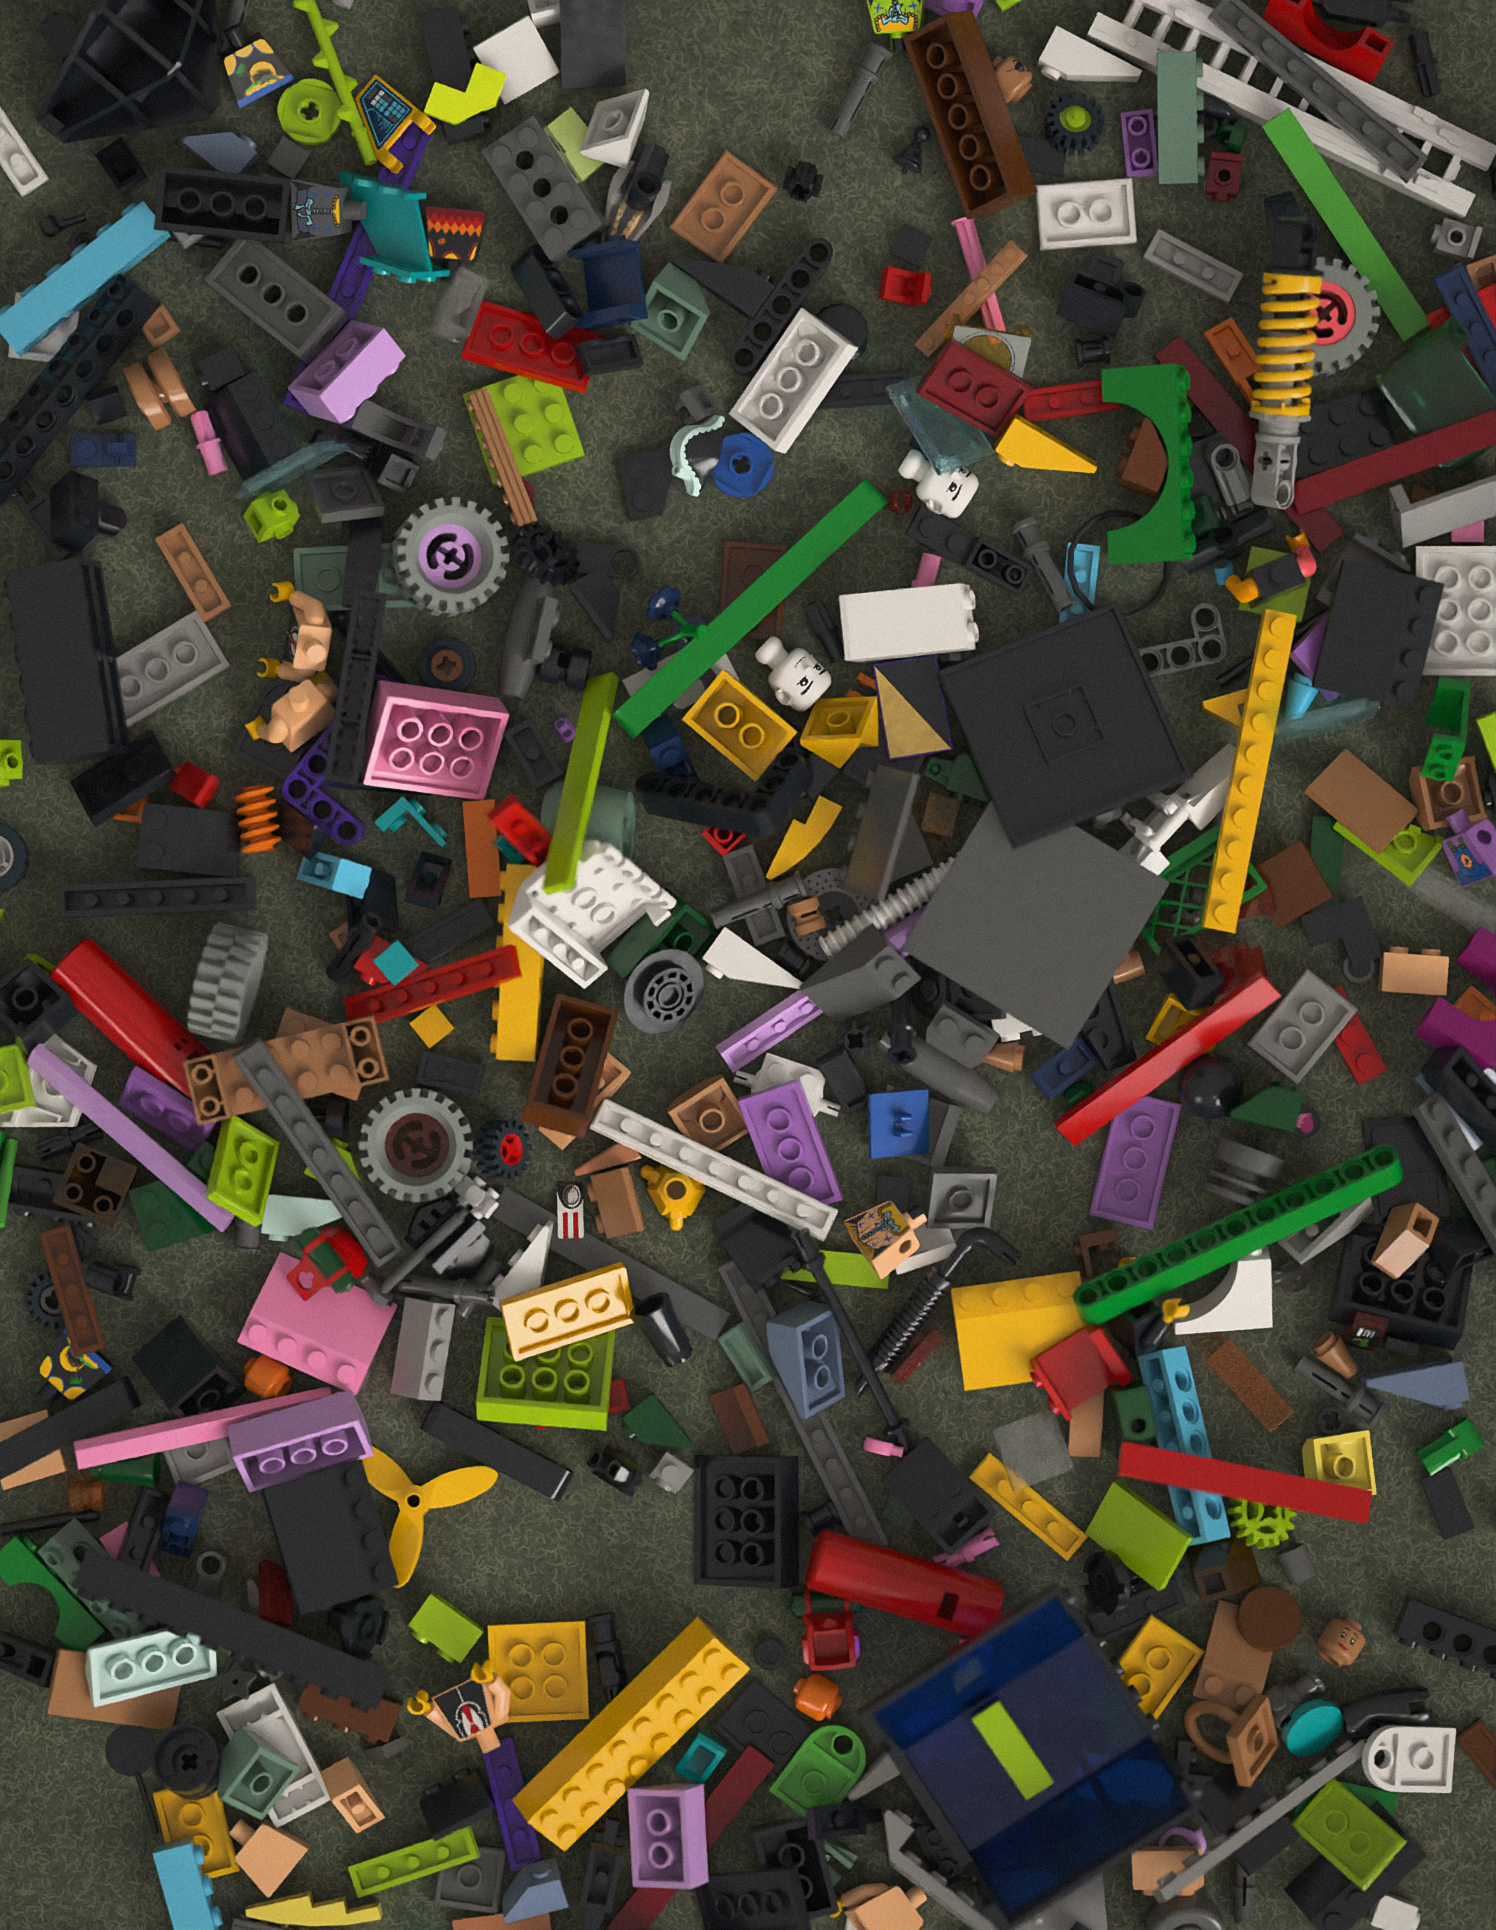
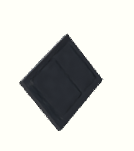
M1415 1116L1390 1119L1385 1117L1380 1120L1363 1121L1366 1151L1380 1145L1393 1146L1397 1150L1403 1171V1178L1397 1185L1371 1197L1374 1208L1372 1211L1373 1224L1386 1223L1391 1208L1414 1202L1419 1203L1438 1218L1451 1216L1446 1169Z

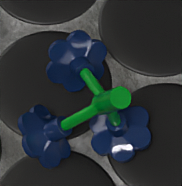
M663 586L647 602L649 607L646 615L650 619L664 620L668 616L669 618H674L679 623L672 627L671 636L661 641L659 639L653 641L650 636L637 632L634 634V641L631 642V649L636 655L638 664L642 668L647 667L649 671L657 669V662L660 660L659 652L663 650L664 646L675 642L676 649L680 651L695 637L703 638L708 634L705 619H694L690 615L682 617L678 613V599L681 592L677 587Z

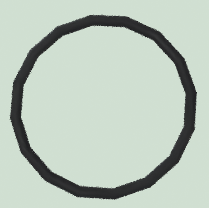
M1109 510L1092 516L1076 531L1069 546L1067 574L1074 593L1089 610L1099 607L1093 605L1079 589L1073 571L1076 546L1081 535L1097 521L1111 516L1130 517L1136 521L1143 518L1132 511ZM1164 562V579L1156 596L1143 608L1129 613H1122L1125 620L1147 613L1162 599L1170 581L1171 562Z

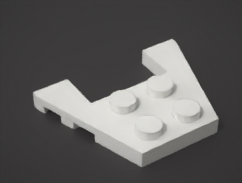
M55 1033L43 1045L91 1086L97 1065ZM29 1066L36 1106L0 1114V1127H77L82 1111Z

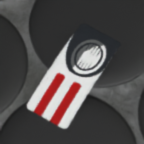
M557 1180L558 1238L560 1239L584 1237L583 1182Z

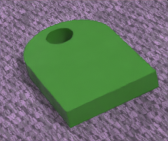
M825 1724L816 1728L807 1736L769 1787V1791L803 1817L806 1816V1807L841 1803L865 1768L866 1752L861 1738L851 1728L841 1724ZM846 1735L851 1738L853 1745L848 1752L841 1753L834 1748V1741L838 1736Z

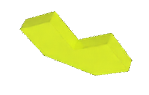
M476 63L465 93L435 82L424 109V114L456 125L482 111L485 112L497 105L507 74Z

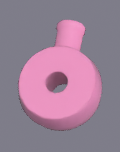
M866 1437L863 1449L885 1456L895 1455L901 1458L904 1452V1447L895 1446L894 1443L873 1437Z

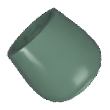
M565 780L556 782L553 786L549 787L543 799L540 823L552 835ZM596 783L584 841L597 840L600 843H610L623 854V857L631 861L635 830L633 794L628 790Z

